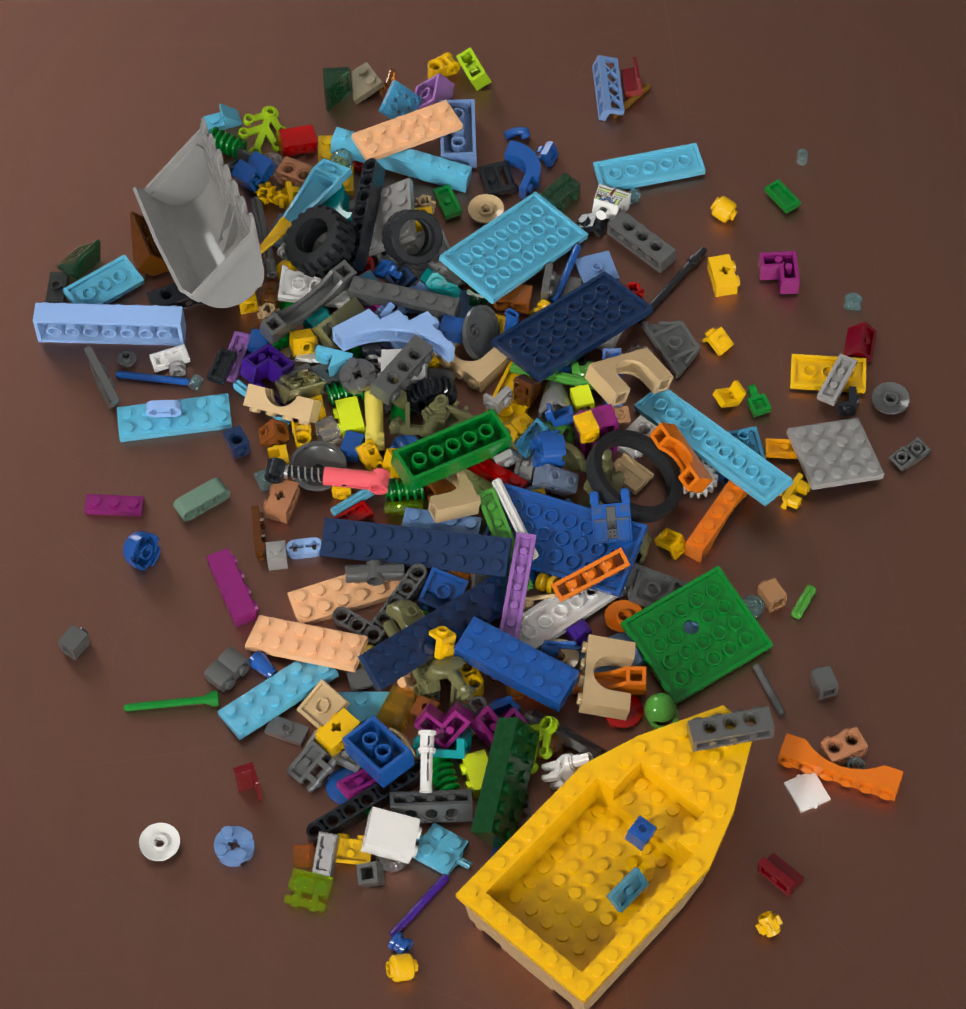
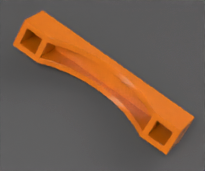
M729 480L686 541L684 555L702 563L728 517L748 493Z
M625 666L611 671L594 672L596 681L606 689L631 693V695H647L646 666ZM578 682L574 687L573 691L571 692V694H578V692H581V687H578Z
M788 733L785 736L778 758V763L784 767H793L805 774L815 773L823 780H832L844 787H853L865 794L871 793L879 796L881 799L892 801L896 799L904 771L885 765L870 769H851L839 766L819 755L806 739Z

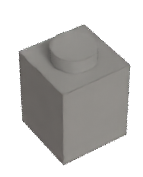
M285 540L266 542L269 571L288 569Z

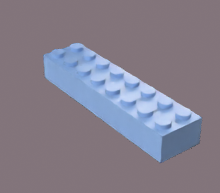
M43 302L35 303L33 324L38 342L167 346L185 344L187 327L182 306Z

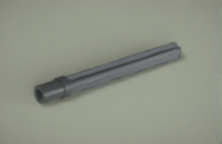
M258 196L251 198V206L259 243L261 244L269 233L262 201ZM270 246L262 253L266 275L268 278L273 279L277 277V269L272 247Z

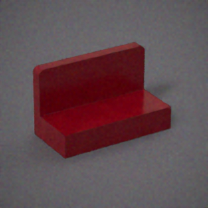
M633 57L634 67L621 70L626 98L643 94L636 57Z
M865 321L849 327L843 355L848 357L857 355L859 358H867L866 363L872 361L877 331Z
M253 762L234 767L233 771L239 793L255 788L258 800H263Z
M772 853L767 859L763 857L758 862L757 871L788 896L804 881V877L775 853Z

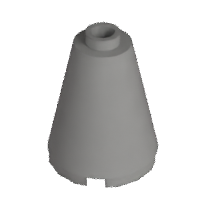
M552 381L546 383L537 413V418L543 423L548 422L545 415L547 403H551L554 411L572 405L564 384Z

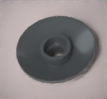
M895 382L882 383L872 393L874 406L886 414L901 413L909 405L910 396L907 389Z

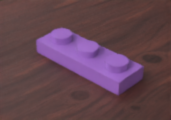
M234 331L228 350L237 352L238 357L227 378L228 382L234 383L239 378L242 360L248 354L247 345L251 334Z

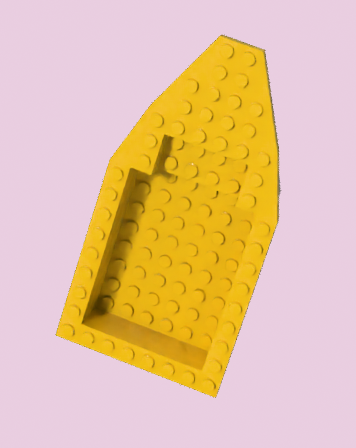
M723 705L639 735L581 765L456 893V898L465 905L469 919L476 924L479 930L485 931L501 945L504 951L551 990L554 989L570 1002L574 1009H589L685 906L711 868L735 811L752 741L692 752L687 733V723L696 717L707 718L718 713L722 715L732 713ZM726 726L728 729H734L733 726ZM711 729L706 730V732H708V733H713V732H714V731L711 730ZM640 815L657 827L654 836L642 851L625 840L627 831ZM634 867L639 868L649 882V885L622 913L618 912L607 898V895Z

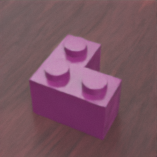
M796 251L759 253L758 269L760 280H778L780 294L798 293L800 277Z
M459 701L446 714H443L431 703H428L416 716L414 726L418 730L436 731L434 742L442 749H447L471 723L473 713Z
M487 705L479 708L473 714L471 723L468 726L491 749L498 718L519 717L525 723L527 721L515 707L505 710L498 717Z

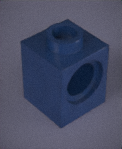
M240 425L223 432L224 442L233 459L243 457L251 452L250 442Z

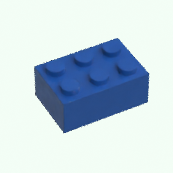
M374 715L342 738L346 753L382 788L415 765L412 751Z

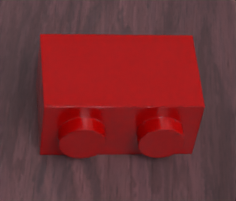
M313 124L278 130L277 142L282 157H293L298 154L316 152L318 140Z

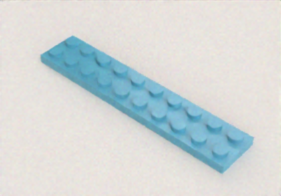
M668 389L656 394L651 391L634 404L635 411L656 426L660 422L675 424L700 459L764 506L768 505L793 484L791 477Z

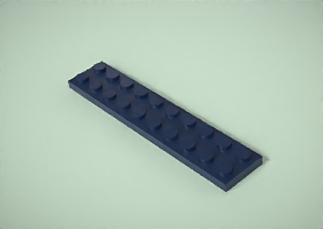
M325 517L319 556L365 562L379 560L383 564L404 563V566L408 567L414 564H422L426 569L435 567L443 571L507 578L512 539Z
M495 576L487 578L357 656L377 691L384 689L434 658L436 639L429 636L430 630L439 626L447 627L456 633L455 644H457L474 616L488 624L501 617L507 591L508 576L507 578Z

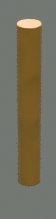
M649 83L642 86V95L632 96L624 102V111L651 89ZM611 114L612 117L615 118V119H616L618 116H620V115H617V114Z

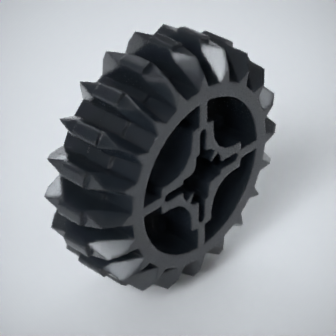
M438 375L436 377L423 378L421 381L417 380V383L411 384L407 392V402H410V409L421 414V411L428 407L435 400V397L440 394L448 397L449 405L452 406L457 398L456 385L450 378L445 376L439 377Z

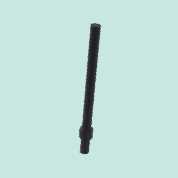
M701 247L694 255H691L683 268L649 303L653 310L691 268H695L699 264L700 259L707 252L705 247ZM647 317L643 318L638 323L641 324Z

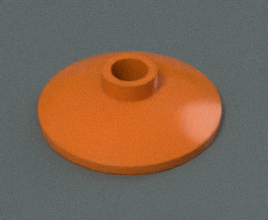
M629 600L615 601L606 608L604 619L609 628L625 633L620 623L641 611L642 608L635 603L629 602Z

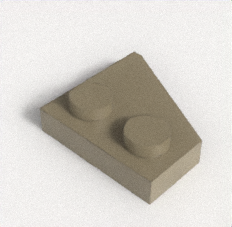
M367 62L352 71L353 100L356 104H359L384 87L383 82Z

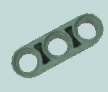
M216 477L176 499L173 507L183 521H189L225 501L230 496V491L222 480Z

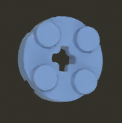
M240 826L223 827L214 840V851L219 861L230 867H237L245 861L248 862L255 852V842L252 833ZM236 842L240 846L231 850L230 844Z

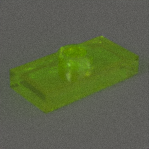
M422 500L384 503L385 513L404 515L406 507L423 510Z

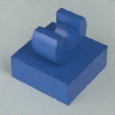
M547 141L545 146H539L536 150V153H540L539 159L543 160L545 166L548 167L553 166L559 155L552 141Z

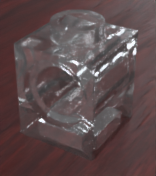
M332 415L315 423L316 436L319 441H326L334 445L342 441L340 428Z

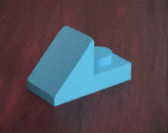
M219 104L220 112L203 116L209 134L215 126L219 130H225L242 125L238 110L223 104Z
M317 345L315 349L316 361L321 364H329V377L338 374L341 367L347 363V360L353 358V353L320 345Z

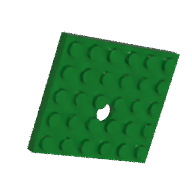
M719 565L620 623L632 642H636V649L676 705L774 646ZM687 621L696 622L699 627L698 632L688 634L684 630V623Z

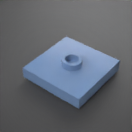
M609 250L577 258L574 263L579 277L582 279V284L604 271L620 282V277Z

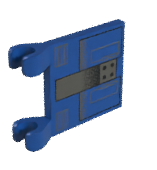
M628 488L620 490L622 503L599 505V493L597 491L590 492L594 545L633 541L630 490Z

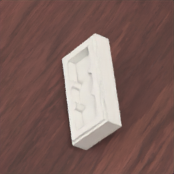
M185 344L149 355L155 373L169 369V364L173 361L191 362Z

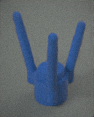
M544 640L541 652L554 658L559 656L560 649L581 650L582 646H576L577 642Z

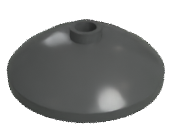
M476 305L471 308L462 325L464 348L471 358L479 360L493 348L491 340L500 334L498 318L493 309L487 305Z
M312 441L303 444L293 453L289 466L293 465V467L300 466V468H304L306 466L308 469L312 467L313 469L319 468V470H324L325 466L347 469V462L343 452L336 445L326 441ZM297 478L294 480L302 488L311 491H324L332 488V486L323 485V481L320 483L319 481L313 482L312 480L307 482L305 479L300 481Z

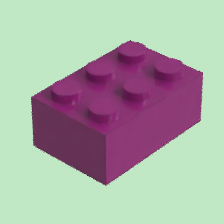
M611 404L589 409L592 411L600 428L599 438L594 442L582 444L580 434L574 423V446L583 453L585 460H587L593 445L601 437L609 432L618 430V420ZM581 410V411H579L578 413H575V415L580 414V413H583V412H586V411H589V410ZM617 447L609 448L612 454L617 453Z

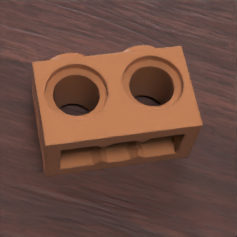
M286 156L276 170L277 182L285 186L286 181H291L292 186L301 188L313 166Z
M857 727L852 729L846 728L836 736L824 738L820 743L819 752L828 761L843 766L866 756L868 745ZM852 741L855 745H850L847 742ZM830 749H835L838 752L833 753L830 751Z

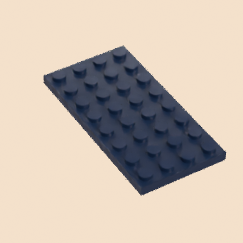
M604 271L493 338L491 343L493 347L540 383L653 313V307Z

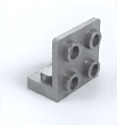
M546 263L541 288V299L547 300L550 303L561 276L556 275V272L553 271V264ZM569 277L561 297L581 286L582 279Z

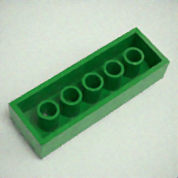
M491 409L394 450L391 464L410 493L510 449L512 437L494 409Z

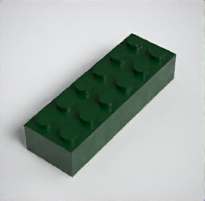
M504 717L497 720L471 828V833L491 847H502L517 832L532 764L535 759L536 747L539 742L540 734L519 717Z

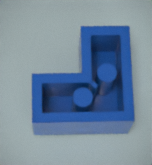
M255 151L248 158L247 163L240 159L233 166L231 175L243 188L256 194L255 191L259 189L258 185H265V182H268L277 165L273 160Z

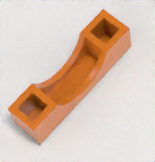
M660 422L649 436L659 450L670 455L679 465L681 474L678 478L686 490L702 493L713 481V478L677 426Z

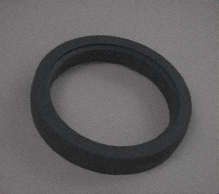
M615 430L605 434L593 445L586 460V475L593 491L599 493L600 501L603 504L622 503L621 495L612 488L605 477L602 468V456L604 451L609 448L628 447L647 456L658 467L666 483V498L663 503L656 506H642L630 502L632 521L652 523L667 516L679 502L683 489V484L678 478L680 471L674 459L664 451L659 450L653 440L642 433L631 430Z

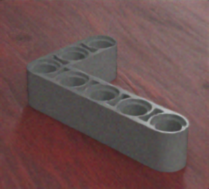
M414 564L410 567L371 622L350 609L339 606L333 611L332 615L336 626L343 632L367 636L369 640L367 645L376 646L389 638L383 628V624H381L385 619H393L386 613V607L388 604L406 599L414 602L417 599L428 578L425 566ZM418 573H422V574H423V575H422L421 577H419V578H416V577H415V575L418 574ZM408 588L412 589L411 592H409V593H404V591H405L406 589H408ZM341 616H347L345 620H338ZM358 625L363 626L360 630H354ZM373 635H379L375 640L370 639Z

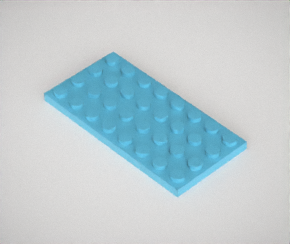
M534 192L442 253L439 261L493 304L544 269L546 263H553L573 249L575 244L582 243L587 239L588 233L540 194Z

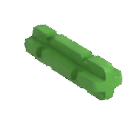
M810 584L806 586L796 606L791 611L792 617L796 619L802 617L803 612L812 600L811 598L816 593V587Z

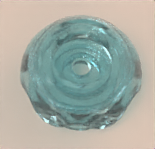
M340 148L333 152L331 161L350 168L353 162V155L346 148Z
M748 595L742 599L755 618L763 613L764 602L759 597Z

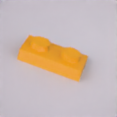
M765 438L766 458L798 459L789 439Z

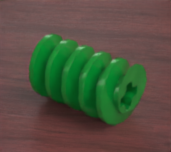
M216 126L210 132L214 137L216 150L220 149L222 154H227V156L236 159L238 149H247V140L242 142L241 137L237 138L236 135H231L230 132L225 133L223 129L219 130Z
M340 381L338 387L334 382L331 384V388L325 384L328 401L331 402L333 407L335 406V400L357 396L358 399V396H360L364 400V391H361L362 394L348 393L343 389Z
M394 478L392 484L389 480L388 490L385 494L386 503L388 497H390L392 502L395 501V497H398L399 501L402 502L403 496L409 501L412 495L415 501H417L418 495L421 496L422 500H425L424 487L409 493L402 480L399 483L397 478Z
M433 757L432 783L435 791L459 790L460 784L456 783L458 777L454 776L456 770L452 769L454 764L450 762L451 758Z

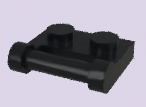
M500 161L478 167L486 194L500 196L508 193H518L519 188L515 184L510 172L509 161ZM500 170L503 171L508 185H503L499 174Z

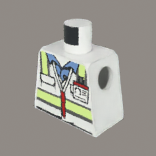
M599 184L594 198L592 213H596L598 219L604 220L605 218H614L622 210L626 212L629 209L631 193Z

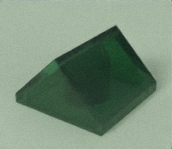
M349 67L323 68L325 105L328 112L352 92L351 70Z
M97 239L78 246L60 261L56 267L78 280L101 261L100 240Z

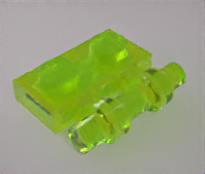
M293 868L288 890L295 892L293 896L286 894L284 902L291 904L293 907L298 908V906L309 908V911L316 912L318 910L324 912L326 904L319 902L320 897L329 898L334 879L330 876ZM302 893L312 895V899L301 898Z

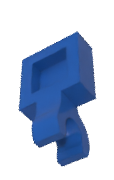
M384 259L380 261L372 272L376 278L385 280L387 279L385 277L387 274L397 280L403 275L402 272L396 270L397 265L393 261Z

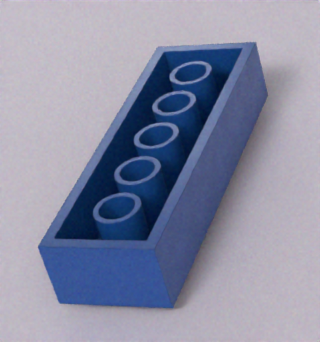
M475 616L454 648V656L462 657L464 663L557 712L561 711L579 680L578 670Z

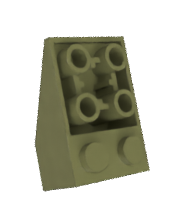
M354 296L312 328V330L325 347L343 351L333 341L332 327L366 310L356 296Z
M308 369L300 370L297 372L298 374L292 376L290 374L282 375L280 379L275 380L279 402L287 405L291 404L297 396L305 398L319 396L326 384V380L308 371Z

